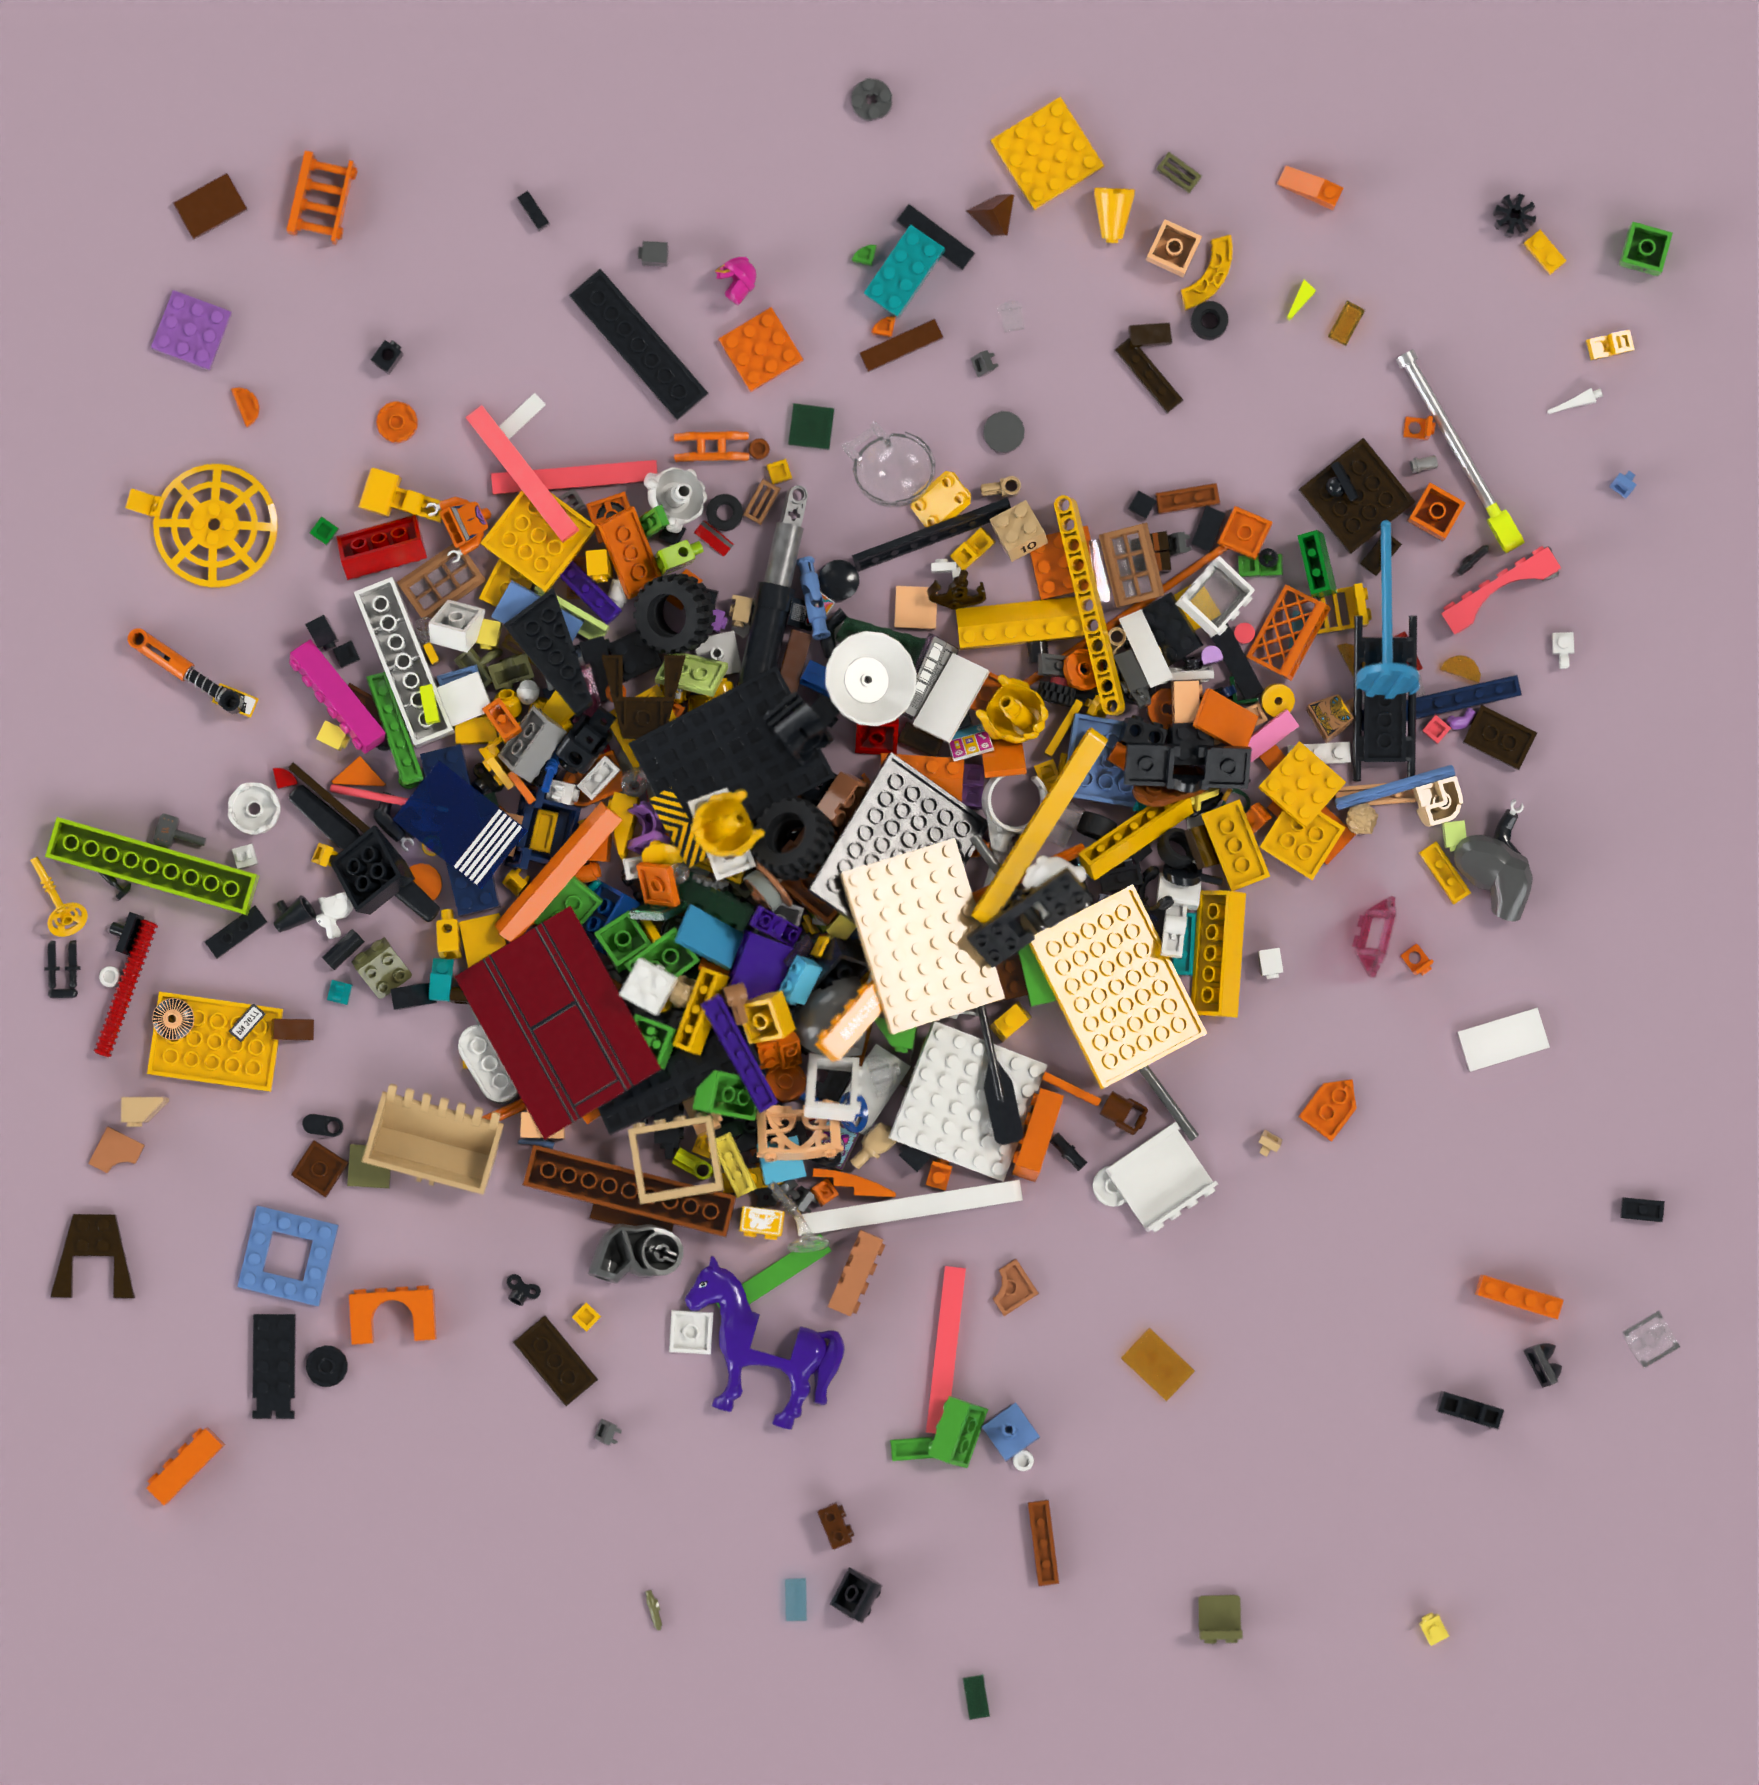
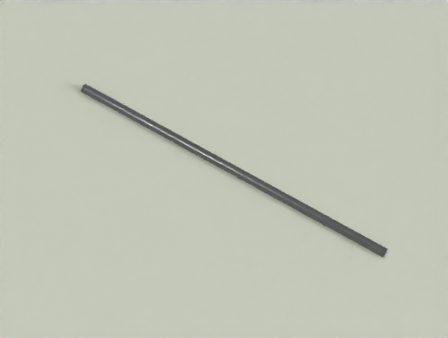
M977 833L969 840L996 875L1001 864ZM1016 886V888L1014 889V891L1012 892L1011 896H1012L1015 892L1019 891V889L1017 888V886ZM1032 907L1023 912L1038 933L1047 928ZM1147 1065L1139 1069L1189 1140L1192 1141L1197 1138L1199 1134L1150 1067Z

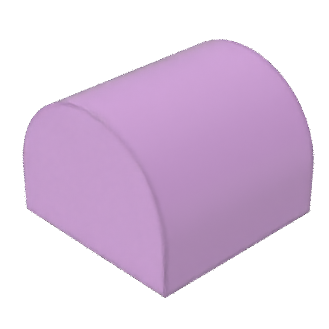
M1207 646L1200 656L1203 666L1220 662L1223 659L1221 650L1216 646Z

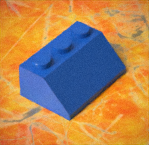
M601 881L602 884L596 889L595 893L603 899V902L582 924V927L595 950L606 955L594 933L627 911L631 912L632 908L638 910L641 903Z

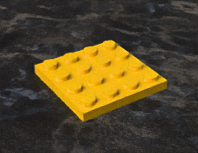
M1061 96L990 140L1034 211L1104 168V164Z
M521 490L480 544L547 593L593 535L597 527L553 495L579 529L569 539L562 542Z

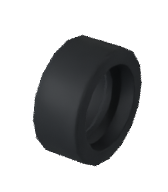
M1171 828L1158 840L1157 851L1160 858L1167 865L1183 869L1194 860L1184 833L1185 830ZM1169 841H1175L1184 848L1186 856L1176 853L1170 846Z

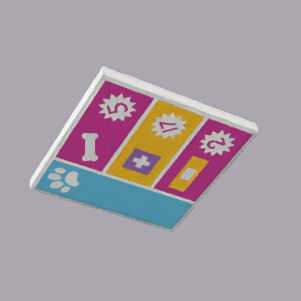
M982 723L957 730L949 744L954 761L994 751L990 736L984 730Z

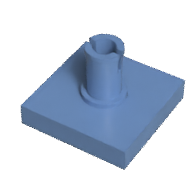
M1014 1403L982 1426L1005 1461H1008L1040 1438L1017 1403Z

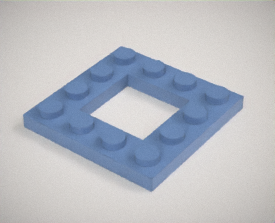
M257 1206L237 1287L319 1306L339 1225ZM273 1231L313 1240L303 1281L264 1272Z

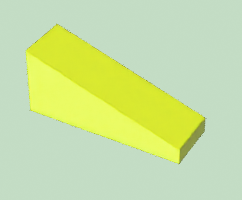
M1305 279L1287 316L1289 321L1316 292V289Z
M433 685L420 686L426 724L440 723Z

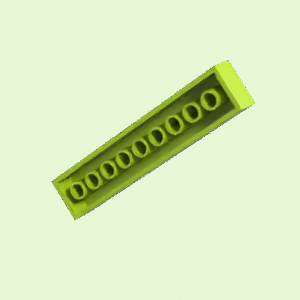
M60 817L56 818L45 857L247 916L260 877L257 874Z

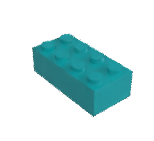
M910 224L864 291V295L899 318L945 252V248Z

